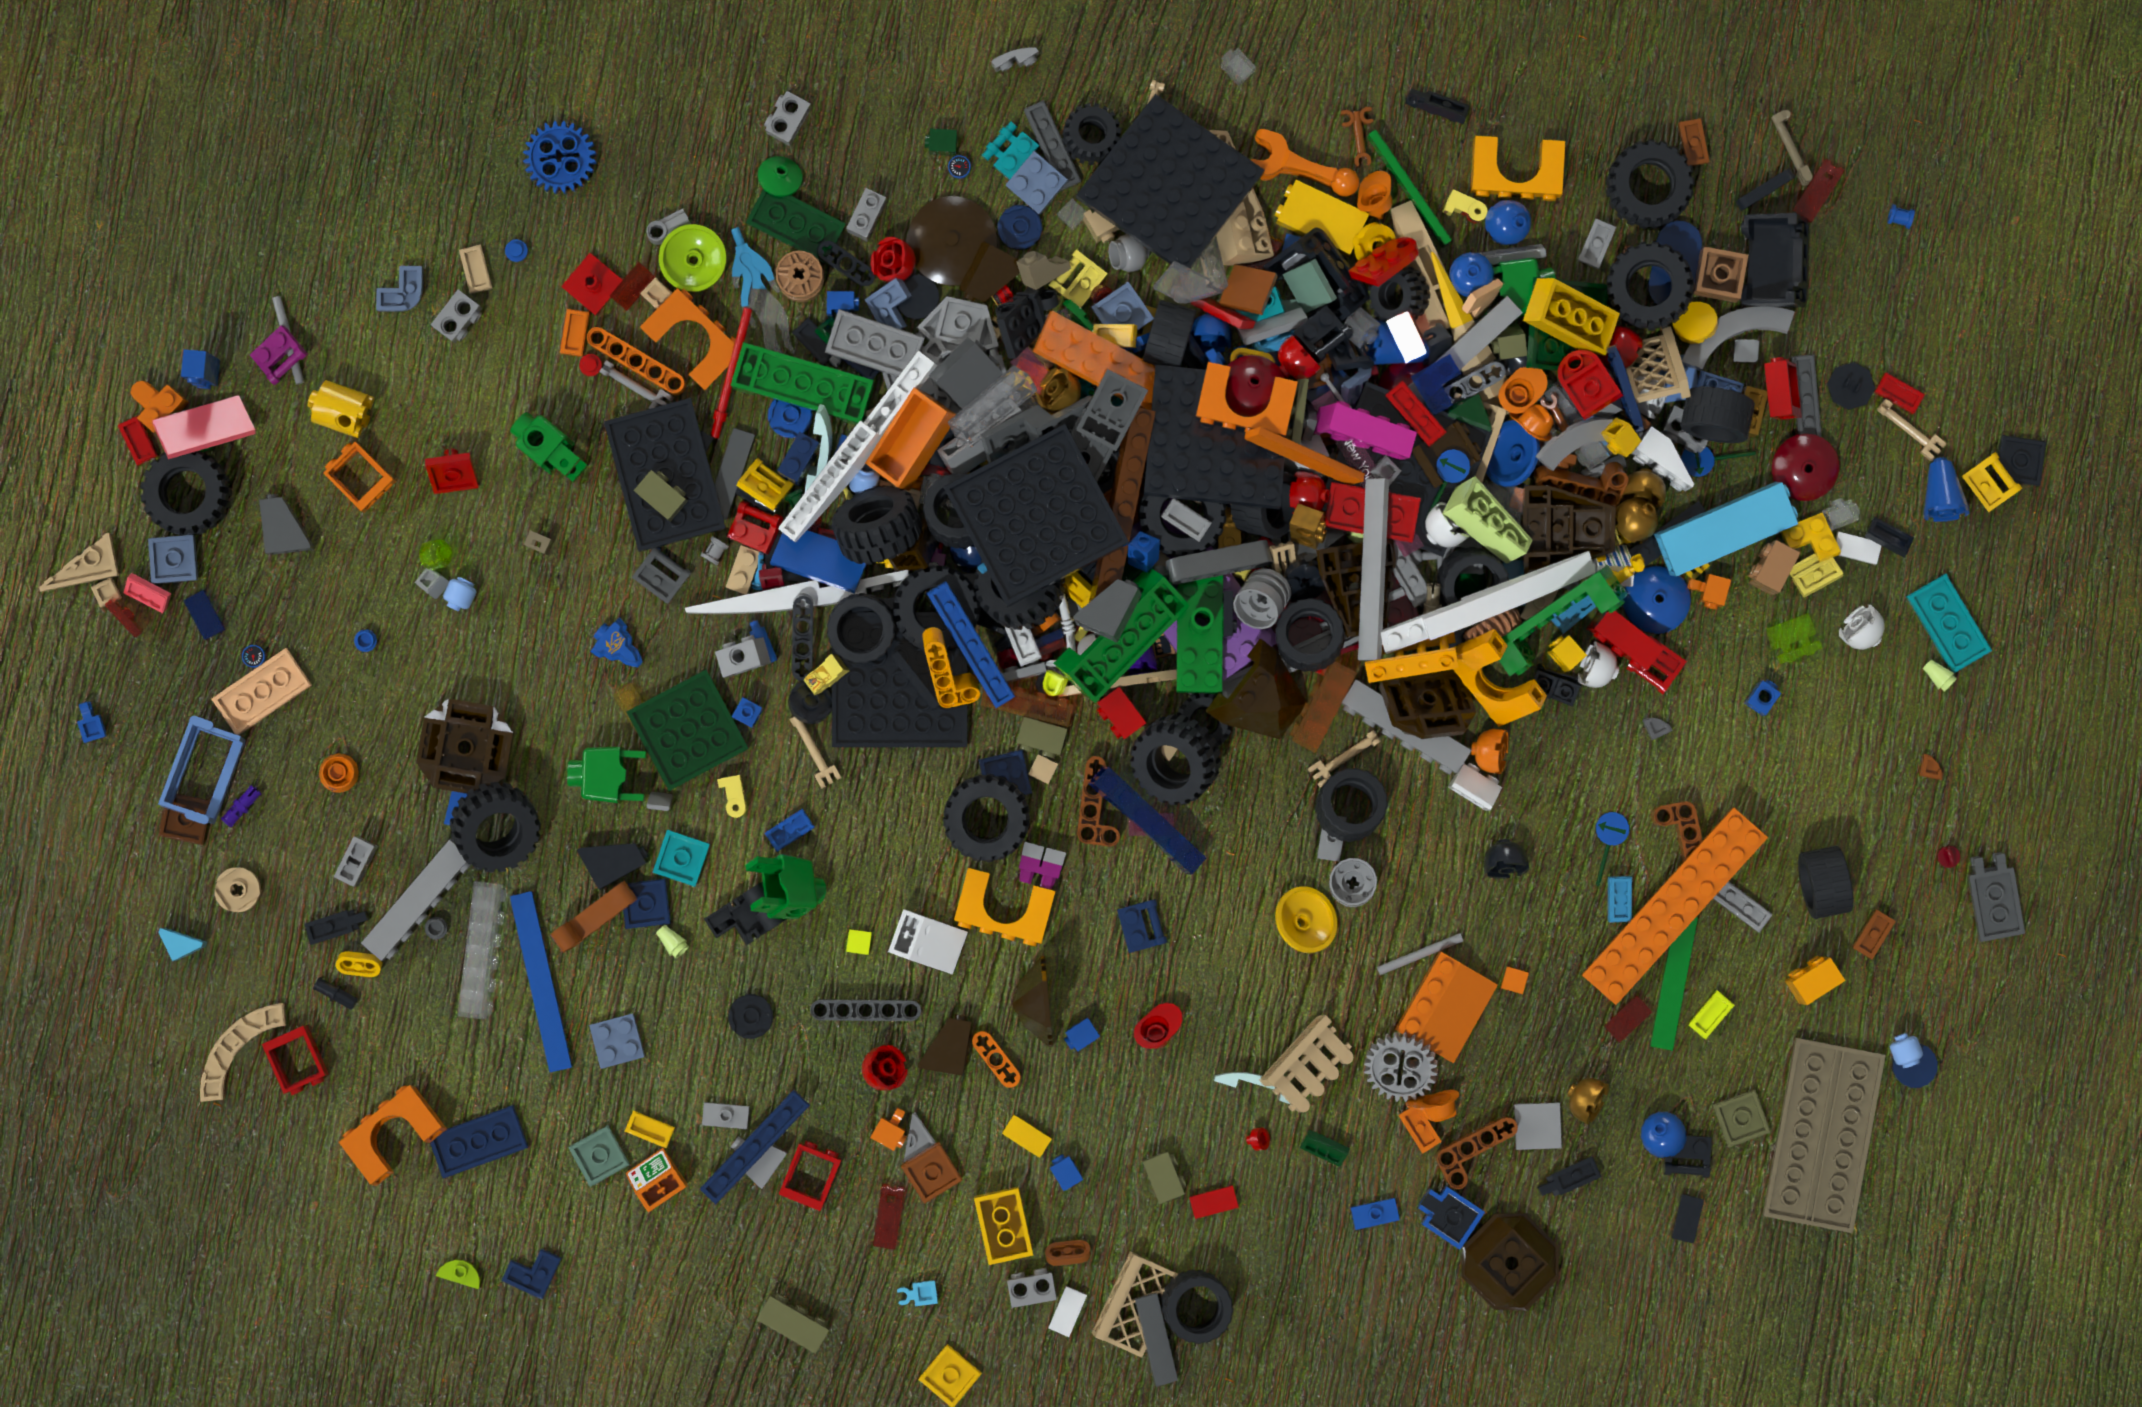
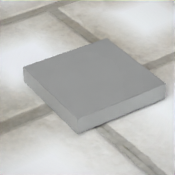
M1559 1102L1514 1104V1120L1518 1125V1130L1515 1134L1516 1150L1562 1148Z

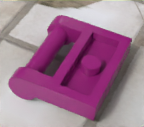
M284 325L279 326L250 354L251 358L273 385H277L281 381L280 378L293 365L308 355ZM293 349L294 353L274 371L272 367Z

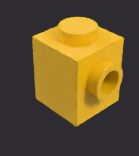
M1615 418L1601 432L1608 443L1607 448L1615 455L1620 454L1627 457L1642 442L1630 423L1619 418Z

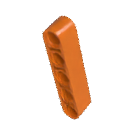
M594 327L589 330L587 341L597 351L672 395H681L685 391L686 382L680 374L600 327ZM597 333L604 335V339L600 344L593 343V336ZM615 345L623 346V352L620 355L612 354V348ZM635 356L642 357V364L638 367L631 365V360ZM655 367L662 370V374L658 378L650 376L651 370ZM673 379L681 381V386L677 390L670 389L669 384Z

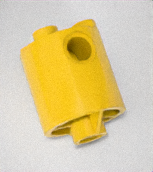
M325 380L319 391L313 390L310 394L307 405L312 412L311 422L359 438L362 429H366L369 424L370 416L367 413L368 409L372 408L374 397Z

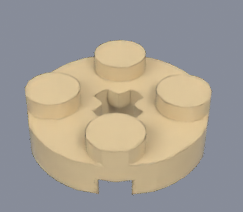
M246 868L227 869L216 881V900L221 907L228 911H248L257 904L262 895L258 877ZM235 884L243 886L244 889L241 896L233 894L232 891L235 889Z

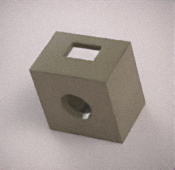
M530 530L524 545L548 555L553 540ZM536 541L541 543L540 548L534 546Z

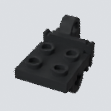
M1043 286L1037 290L1028 287L1024 292H1017V296L1012 297L1013 302L1003 303L995 309L996 320L1008 358L1016 359L1039 336L1038 333H1041L1046 321L1043 311L1053 309L1059 305L1058 295L1055 290L1044 289Z
M763 881L732 901L735 905L734 907L729 902L704 918L715 938L735 927L747 946L754 941L751 936L752 934L757 939L787 920L768 918L767 913L751 911L750 905L761 897H765Z

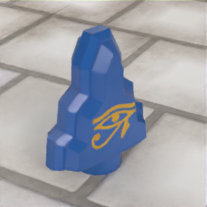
M620 617L610 626L604 623L594 634L593 637L597 642L590 652L597 657H606L611 661L620 660L625 665L637 668L643 663L639 650L632 645V636L626 631L627 625Z

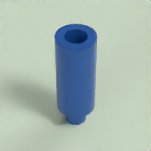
M758 620L749 623L752 629L749 632L750 636L754 635L755 639L764 637L771 663L777 661L778 659L765 627H760Z

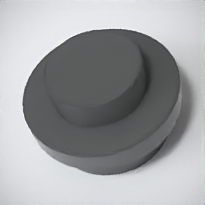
M432 917L425 924V933L431 939H441L447 933V923L440 917Z

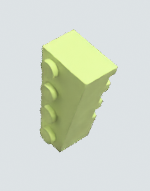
M1476 476L1455 487L1442 513L1506 564L1527 553L1532 543L1531 537Z

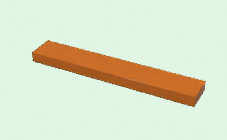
M1258 427L1245 433V440L1344 484L1353 485L1364 481L1365 474L1265 428Z

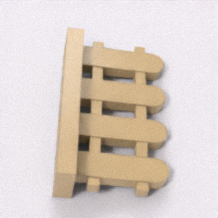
M1326 1015L1317 1016L1259 1079L1265 1087L1274 1086L1275 1088L1272 1091L1276 1095L1280 1093L1290 1103L1288 1108L1291 1111L1296 1109L1298 1112H1307L1310 1104L1306 1097L1309 1094L1321 1096L1324 1093V1086L1321 1080L1324 1077L1327 1080L1337 1079L1339 1071L1335 1065L1339 1061L1342 1064H1350L1353 1061V1054L1350 1051L1352 1046L1349 1043L1344 1045L1334 1034L1336 1029L1333 1026L1327 1027L1332 1021ZM1323 1045L1334 1055L1331 1060L1319 1050ZM1308 1061L1319 1071L1316 1077L1306 1068L1305 1064ZM1289 1070L1290 1072L1284 1076V1073ZM1294 1077L1305 1087L1301 1093L1290 1082Z

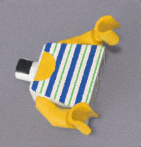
M1618 531L1619 539H1621L1622 543L1615 545V552L1594 558L1592 562L1596 572L1608 565L1622 586L1632 587L1634 573L1641 572L1645 568L1644 559L1641 554L1634 555L1631 558L1627 546L1622 545L1623 543L1628 544L1631 542Z

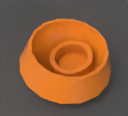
M340 753L327 757L322 762L319 770L320 781L324 787L338 793L351 789L357 782L359 775L358 766L353 758Z

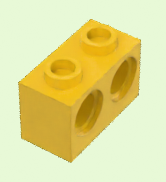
M1561 635L1548 645L1551 649L1547 653L1564 672L1573 669L1587 656L1570 635L1566 637Z

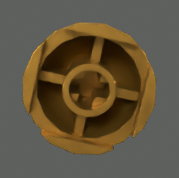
M1064 368L1052 369L1045 375L1039 385L1042 390L1041 395L1037 393L1038 404L1050 412L1057 413L1080 400V381L1072 372Z
M1640 469L1628 476V484L1622 494L1621 501L1640 498L1651 503L1655 508H1659L1663 505V502L1665 503L1666 486L1657 474L1652 473V470Z
M1631 498L1616 507L1615 518L1618 521L1616 527L1623 537L1630 542L1640 541V544H1642L1656 531L1658 517L1655 507L1651 503L1640 498Z
M1595 1078L1583 1079L1577 1086L1573 1084L1567 1096L1570 1097L1569 1107L1574 1117L1589 1125V1121L1593 1122L1605 1103L1602 1101L1603 1094L1608 1095L1609 1084Z

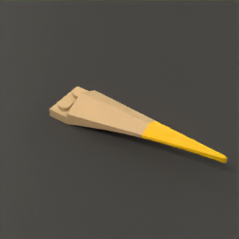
M1431 252L1430 255L1455 344L1475 325V322L1470 313L1467 314L1462 309L1464 305L1462 299L1452 285L1434 252ZM1488 345L1461 369L1462 376L1491 360H1496ZM1493 365L1491 372L1485 374V370L1481 372L1485 375L1486 381L1489 382L1488 376L1493 373L1497 376L1500 375L1501 367L1496 368ZM1506 375L1502 380L1478 392L1483 402L1502 407L1498 395L1499 389L1507 380ZM1472 376L1469 380L1470 385L1479 387L1482 384V379L1479 376ZM1485 407V409H1486V411H1487V413H1488V415H1489V417H1490V416H1491V413H1492V409H1489V408H1486V407Z

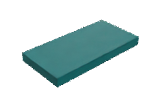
M1943 574L1906 596L1951 672L1956 673L1992 651L1947 574Z

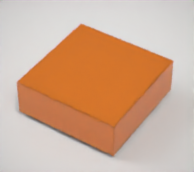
M1506 966L1500 988L1523 994L1529 973Z

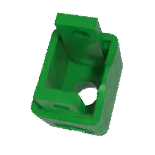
M1535 258L1499 262L1496 267H1493L1494 277L1498 276V279L1503 283L1502 288L1499 290L1500 296L1503 299L1508 296L1523 312L1517 318L1525 316L1532 295L1533 277L1556 279L1553 268L1539 270L1538 262Z
M525 412L511 427L510 433L517 438L516 447L548 474L552 475V471L556 468L572 482H575L588 467L585 462L570 451L574 447L575 442L544 416L538 415L534 418L530 413ZM544 438L542 444L536 446L538 440ZM576 467L575 473L570 474L572 469Z
M624 747L585 748L582 760L569 759L567 785L568 787H581V797L585 800L621 804L622 800L646 801L645 794L622 793V785L626 781V769L623 768L624 758L648 759V752L624 750Z
M780 854L775 858L757 856L745 864L746 871L762 873L765 897H761L750 905L751 911L767 913L768 918L799 919L816 908L818 904H821L825 898V881L822 878L814 877L813 863L808 859Z

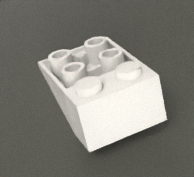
M1653 427L1645 431L1641 438L1642 442L1631 453L1634 456L1633 460L1642 466L1646 464L1651 467L1652 473L1657 474L1661 479L1665 477L1670 480V485L1680 492L1682 489L1687 491L1692 488L1694 483L1671 439Z
M903 909L888 952L953 975L968 932Z

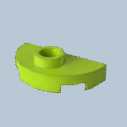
M455 1259L440 1267L436 1274L437 1277L480 1289L481 1279L478 1271L474 1268L473 1264L466 1260Z

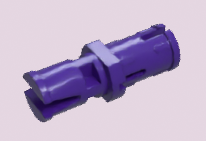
M250 785L239 799L233 801L234 805L221 817V820L229 827H233L235 822L244 813H248L249 807L262 793L259 790L257 791L256 787Z

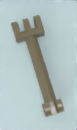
M1783 110L1771 118L1797 169L1796 175L1801 185L1807 186L1813 176L1808 165H1804L1784 124L1791 116L1789 110Z

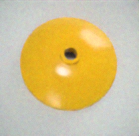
M1301 886L1287 891L1280 898L1276 907V925L1280 935L1288 945L1303 953H1316L1331 944L1337 932V916L1333 905L1323 893L1311 887Z

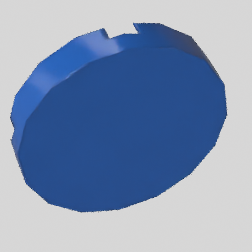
M776 399L773 400L768 409V420L771 428L776 434L784 438H796L799 431L804 434L812 424L813 413L810 409Z

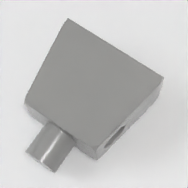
M738 1136L731 1148L736 1151L745 1140ZM773 1144L746 1174L762 1189L788 1151Z

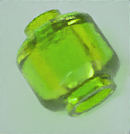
M442 539L425 542L419 550L420 562L429 570L446 567L451 563L452 549Z

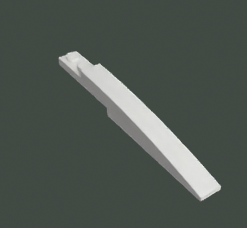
M920 351L915 354L864 423L859 421L780 525L779 530L796 542L851 482L859 470L863 468L868 457L913 387L920 389L929 378V375L938 366Z
M1589 551L1465 596L1459 602L1383 629L1381 638L1384 652L1388 654L1426 639H1436L1596 573Z
M903 570L861 579L855 594H867V589L870 588L871 592L884 590V585L893 584V587H899L901 582L909 576V571ZM813 580L685 608V611L688 614H746L793 610L794 598L802 593L812 597L814 607L838 604L844 597L846 598L854 593L833 586L820 588L819 582ZM804 599L799 604L797 603V605L801 606V609H805L807 605H810Z

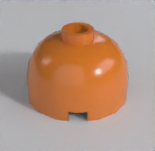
M1489 729L1479 735L1477 742L1472 743L1471 755H1475V761L1479 768L1490 773H1503L1506 766V761H1504L1505 752L1508 753L1509 747L1508 732L1502 729Z

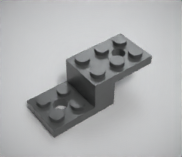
M1106 369L1087 408H1083L1070 433L1079 451L1089 454L1090 460L1087 465L1096 482L1113 450L1117 451L1148 392V389L1109 369ZM1115 393H1120L1123 396V403L1120 406H1114L1111 403L1110 399Z
M1089 395L1053 415H1050L1037 404L980 434L988 464L1064 424L1071 433L1083 408H1087L1092 397ZM1010 440L1008 447L1003 449L1005 442Z

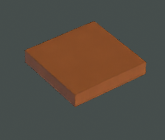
M1234 264L1220 299V305L1263 315L1277 280V274Z
M939 1141L901 1164V1168L924 1204L963 1181Z

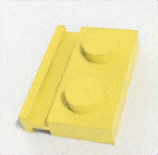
M1813 554L1796 563L1790 572V576L1803 598L1843 577V572L1834 558L1819 563L1816 554Z

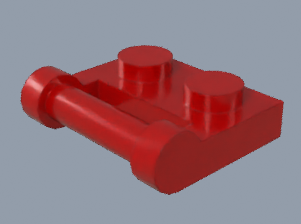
M742 500L738 506L737 514L727 538L768 555L778 534V528L783 522V517L764 512L750 506L749 502ZM748 514L770 523L769 530L745 521L746 515Z
M1648 636L1664 648L1652 666L1667 676L1666 679L1662 681L1648 670L1640 669V671H1637L1629 664L1626 669L1637 673L1658 688L1657 691L1663 695L1687 661L1652 636Z

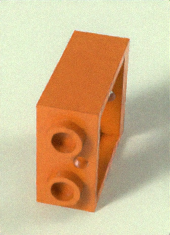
M355 441L353 444L351 442L348 443L341 450L343 454L337 460L333 458L327 463L323 474L361 512L365 513L397 481ZM358 452L383 476L360 500L335 476Z

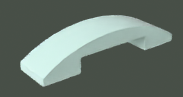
M821 404L816 412L813 434L822 435L818 466L810 467L807 474L805 492L827 465L832 449L831 422L825 406Z
M1228 1072L1214 1076V1081L1232 1087L1237 1086L1238 1079L1264 1086L1259 1081L1262 1075L1254 1073ZM1266 1086L1267 1088H1270V1089H1274V1088H1275L1274 1086ZM1281 1094L1279 1095V1101L1290 1104Z

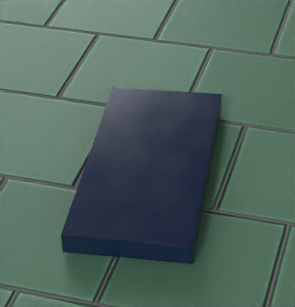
M514 1105L448 1128L430 1143L443 1179L529 1148Z

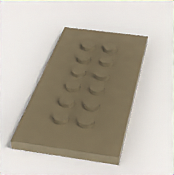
M1795 1038L1762 1216L1853 1233L1886 1055Z

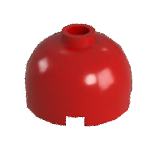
M886 237L878 243L880 246L871 255L870 264L872 272L885 282H891L895 278L904 281L912 274L915 268V253L905 241L896 237Z
M1617 326L1614 329L1609 347L1616 346L1626 369L1637 359L1638 354L1636 352L1638 347L1642 349L1643 343L1642 338L1632 329ZM1608 353L1606 355H1598L1601 362L1610 369L1607 359Z
M1293 335L1281 344L1278 350V360L1282 365L1279 368L1287 378L1291 375L1297 380L1309 379L1321 369Z
M1307 471L1296 472L1294 476H1298L1297 481L1292 482L1290 487V507L1296 509L1297 505L1301 504L1321 511L1325 503L1329 501L1330 496L1325 482L1315 473Z
M882 1045L870 1050L862 1062L864 1080L869 1086L880 1091H889L900 1087L905 1082L907 1076V1069H905L904 1062H906L905 1056L892 1045Z

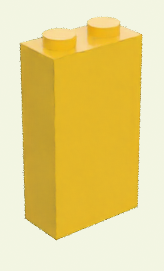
M1298 180L1295 181L1294 185L1289 184L1284 194L1287 200L1284 205H1279L1274 215L1278 218L1276 224L1301 236H1304L1313 228H1320L1327 234L1342 255L1349 257L1354 248L1353 238L1363 228L1369 213L1360 211L1358 208Z

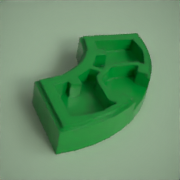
M1067 299L1062 305L1070 318L1078 325L1093 332L1094 325L1088 320L1086 313L1073 301Z

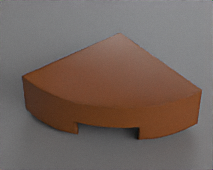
M1923 754L1918 776L1942 780V770L1937 761L1932 756Z

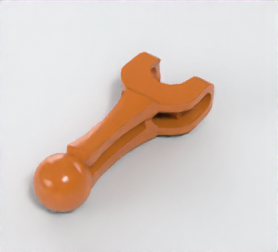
M1259 129L1256 132L1255 141L1258 145L1266 148L1270 154V157L1264 161L1250 159L1265 170L1260 178L1261 180H1271L1279 174H1290L1311 179L1329 188L1332 187L1333 191L1339 196L1347 197L1357 191L1359 177L1354 170L1350 168L1337 170V168L1311 162L1290 151L1285 138L1281 134L1266 129Z

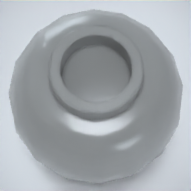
M1127 234L1120 236L1109 244V259L1115 270L1121 269L1126 272L1138 271L1145 265L1146 259L1149 258V249Z

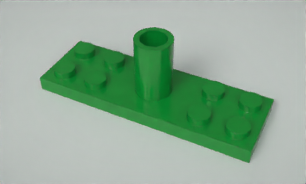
M1223 575L1177 584V592L1190 605L1177 619V693H1222ZM1202 618L1207 622V625L1199 626L1196 624L1195 619Z

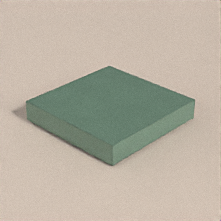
M1316 259L1282 274L1304 313L1337 299Z
M609 1125L568 1147L590 1187L630 1165Z

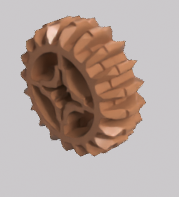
M1513 608L1477 623L1464 632L1465 642L1493 629L1501 637L1506 635L1522 623L1520 613Z

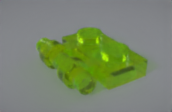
M1809 613L1765 629L1772 649L1775 650L1782 647L1784 654L1777 656L1779 664L1795 662L1796 658L1804 655H1813L1815 651L1822 649L1819 640L1811 643L1808 638L1817 634ZM1801 640L1802 647L1792 650L1790 644Z

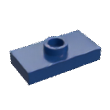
M801 809L765 832V835L776 852H778L815 827L805 811Z
M1395 1198L1350 1207L1355 1230L1400 1220Z

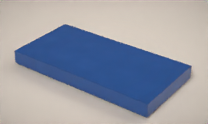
M808 530L796 542L782 532L770 561V565L854 594L867 566L865 563L857 564L845 558L841 553L837 540Z

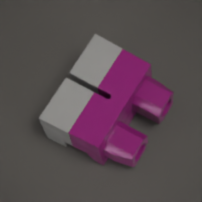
M1025 842L1019 865L1021 869L1020 881L1031 884L1034 872L1043 875L1040 887L1051 890L1056 878H1059L1066 853L1046 848L1043 863L1040 867L1044 847Z

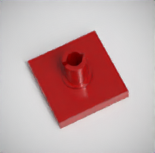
M589 253L561 287L597 316L625 281Z
M451 448V455H449V449H446L444 456L425 459V467L434 494L479 488V481L470 452L458 454V450Z

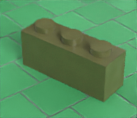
M779 1293L776 1296L771 1294L757 1320L816 1354L830 1330V1327L827 1326L828 1322L819 1316L811 1317L807 1314L808 1310L798 1304L796 1307L787 1303L789 1299Z

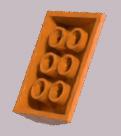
M1439 951L1394 1030L1401 1034L1406 1032L1408 1038L1415 1034V1041L1417 1042L1423 1038V1046L1430 1044L1431 1051L1454 1063L1498 985Z

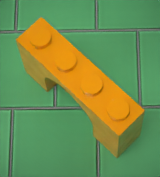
M1474 137L1470 193H1476V197H1489V194H1497L1498 198L1503 199L1512 198V195L1521 196L1520 199L1523 200L1543 197L1544 201H1556V198L1562 196L1565 141L1542 140L1540 143L1537 175L1527 182L1515 183L1502 176L1498 169V137Z
M1493 629L1454 646L1456 648L1459 668L1453 670L1475 696L1477 702L1487 711L1489 717L1500 727L1540 710L1547 695L1534 679L1514 688H1503L1491 683L1485 677L1482 667L1500 660L1508 646L1497 631Z
M968 868L954 918L955 921H958L957 926L971 929V925L980 927L979 932L992 935L993 931L1002 933L1001 938L1014 941L1015 937L1024 939L1023 944L1035 947L1037 943L1041 944L1055 891L1034 885L1027 911L1023 917L1013 923H999L987 914L984 907V895L990 873Z

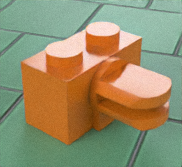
M138 381L131 388L132 397L144 407V410L137 419L155 434L157 433L153 427L152 420L179 413L189 403L188 400L168 384L160 392L146 381Z

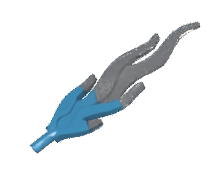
M734 228L731 232L737 247H735L736 255L732 268V280L734 287L738 288L740 277L743 276L742 310L744 307H752L758 315L763 329L766 349L784 354L776 339V323L781 329L785 347L791 353H795V349L790 343L789 323L786 312L761 281V274H763L771 288L776 293H780L772 269L763 257L744 242L740 228ZM751 314L750 324L753 329H756V323Z

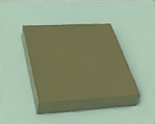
M1755 1089L1712 1104L1728 1148L1771 1133Z

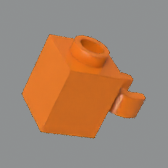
M1708 574L1704 582L1689 579L1687 588L1701 592L1699 602L1705 603L1704 607L1717 610L1718 607L1725 605L1731 580Z
M897 1108L890 1121L882 1117L870 1138L893 1151L896 1146L901 1149L907 1136L903 1135L905 1129L898 1126L905 1111Z

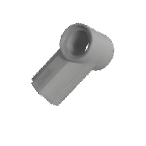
M680 209L659 221L651 222L646 231L648 239L651 243L660 245L670 232L680 226L689 225L690 221L684 210ZM660 228L663 230V234L659 238H654L651 235L652 230Z

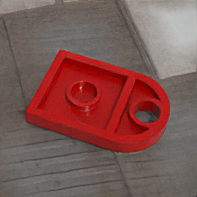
M1402 237L1391 240L1375 248L1365 259L1359 260L1354 267L1348 270L1349 274L1353 279L1379 287L1415 260L1419 254V248L1413 238Z
M1588 350L1573 351L1561 361L1558 367V379L1584 420L1623 396L1599 357ZM1581 360L1579 367L1570 368L1572 361Z

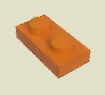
M1408 1108L1398 1114L1422 1154L1442 1142L1422 1110Z

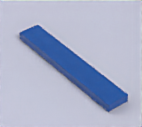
M945 581L928 591L926 594L994 707L998 708L1014 698L1015 695L948 583Z

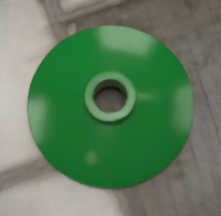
M782 156L770 157L760 165L758 181L767 193L778 197L792 195L800 188L802 172L800 167L789 158Z

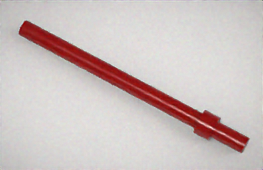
M744 307L719 405L714 411L713 419L715 420L710 435L714 438H719L723 422H726L728 412L726 410L732 391L730 385L753 311L749 307Z

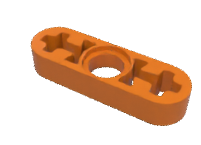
M977 1032L972 1039V1044L976 1051L1005 1087H1015L1020 1081V1073L988 1032ZM980 1035L981 1037H988L987 1044L989 1047L993 1044L996 1049L989 1051L987 1056L983 1054V1052L987 1051L985 1047L976 1044L979 1041L977 1037ZM993 1053H1000L1003 1057V1062L998 1066L990 1063V1056ZM1006 1062L1010 1065L1006 1068L1008 1072L1016 1074L1014 1083L1011 1081L1005 1082V1073L1002 1071L998 1074L996 1071L1004 1067Z

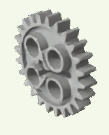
M1395 1032L1394 1038L1386 1034L1385 1041L1378 1038L1377 1045L1372 1043L1371 1051L1368 1050L1366 1054L1367 1058L1364 1065L1367 1067H1365L1364 1073L1369 1074L1367 1082H1373L1372 1089L1380 1088L1379 1095L1386 1092L1387 1099L1392 1095L1395 1096L1396 1102H1398L1400 1097H1403L1405 1102H1407L1408 1096L1416 1100L1417 1093L1424 1096L1425 1089L1431 1090V1083H1435V1076L1438 1073V1068H1436L1438 1060L1434 1059L1435 1052H1429L1430 1044L1423 1046V1038L1417 1042L1415 1041V1034L1411 1038H1407L1406 1032H1404L1402 1037H1399L1398 1033ZM1401 1050H1404L1405 1057L1403 1064L1401 1084H1398L1397 1078L1399 1072ZM1391 1053L1394 1054L1395 1057H1389L1386 1054ZM1409 1057H1416L1418 1060H1411ZM1389 1073L1393 1077H1386L1384 1074ZM1407 1077H1414L1416 1080H1409Z

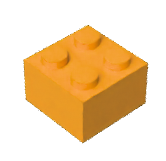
M1817 955L1807 961V967L1797 968L1788 974L1789 978L1785 980V983L1799 1004L1809 1005L1843 983L1845 979L1830 957H1819Z

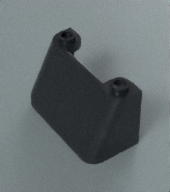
M1798 213L1744 215V221L1741 223V232L1749 240L1748 283L1743 285L1740 299L1742 305L1805 307L1808 291V219Z
M1317 227L1262 266L1265 271L1276 273V281H1281L1284 279L1282 274L1316 259L1337 299L1309 311L1311 314L1307 317L1308 319L1327 306L1342 321L1369 299V293L1364 284L1359 280L1351 278L1348 271L1351 269L1350 265L1327 234Z

